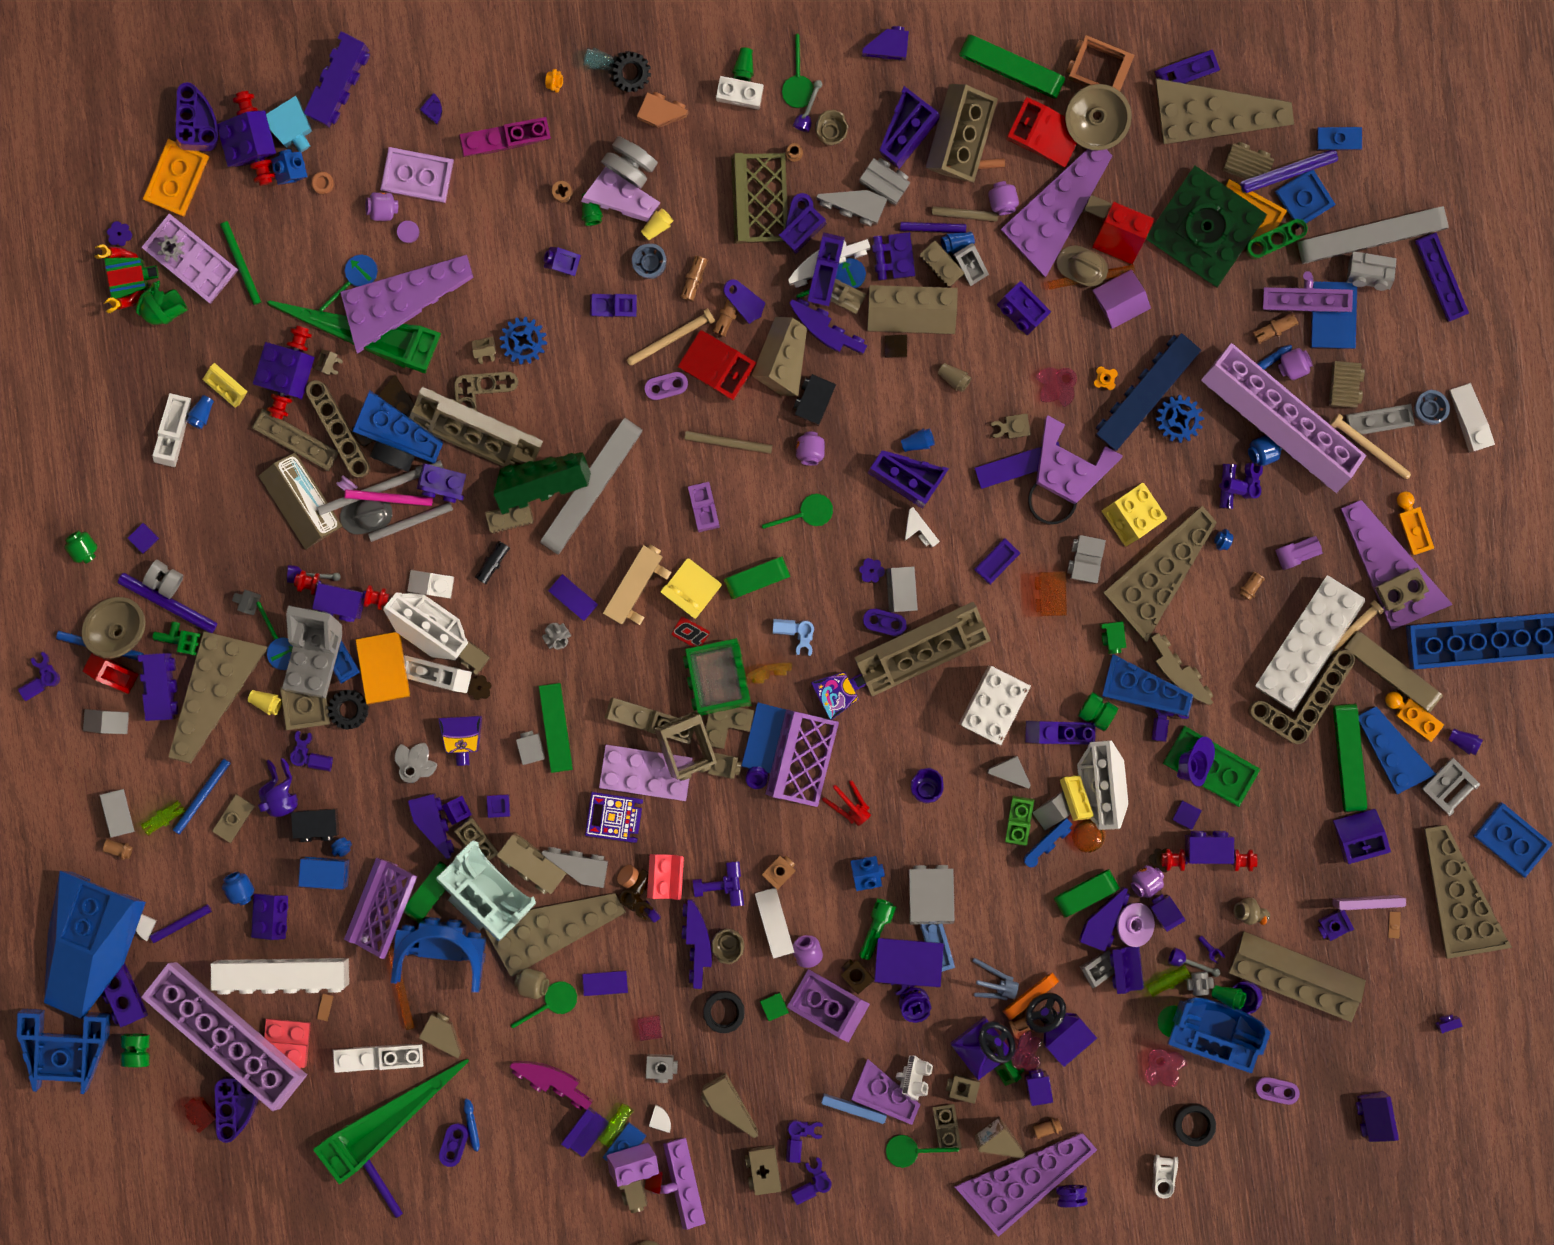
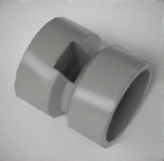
M156 559L147 571L142 584L152 590L157 588L159 594L171 599L179 588L184 575L174 569L168 570V565ZM161 575H163L164 578L162 579V581H158Z

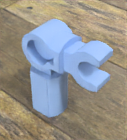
M773 619L772 634L795 635V633H798L800 643L796 647L797 655H800L802 647H807L808 656H811L813 649L809 643L810 640H813L814 626L812 622L803 620L800 623H795V620Z

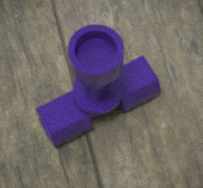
M740 862L726 863L728 876H723L724 881L702 883V879L693 880L694 896L702 897L703 892L725 890V894L730 893L731 907L744 905L743 890H740L739 877H741Z

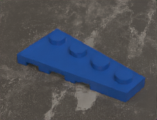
M370 390L368 391L353 427V432L435 464L443 441Z
M1114 654L1112 655L1102 695L1104 698L1186 717L1189 716L1193 694Z
M1377 706L1359 714V724L1396 794L1436 775Z

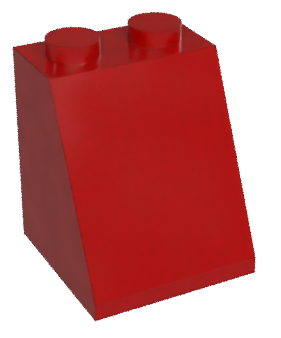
M1113 201L1092 248L1132 265L1147 238L1154 218Z

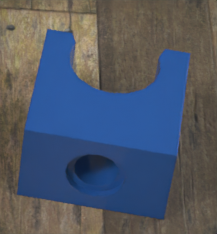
M306 856L305 859L301 858L299 887L345 889L348 887L350 859Z

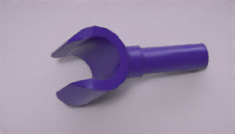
M1203 936L1198 938L1209 952V958L1213 962L1219 964L1215 960V955L1218 953L1225 958L1224 953L1217 948L1214 949Z

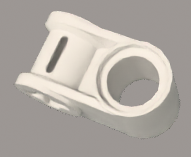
M1155 1155L1152 1188L1154 1193L1160 1198H1169L1174 1192L1178 1157L1172 1159ZM1161 1182H1167L1169 1185L1168 1191L1165 1193H1159L1158 1185Z

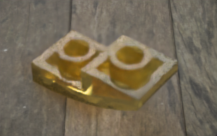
M792 662L775 663L757 668L748 673L747 678H752L751 683H765V679H769V670L774 671V675H787V671H792Z

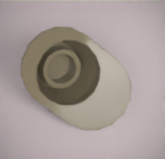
M1077 245L1068 246L1060 252L1057 258V267L1060 273L1082 285L1089 287L1097 286L1107 277L1108 266L1105 259L1084 247Z

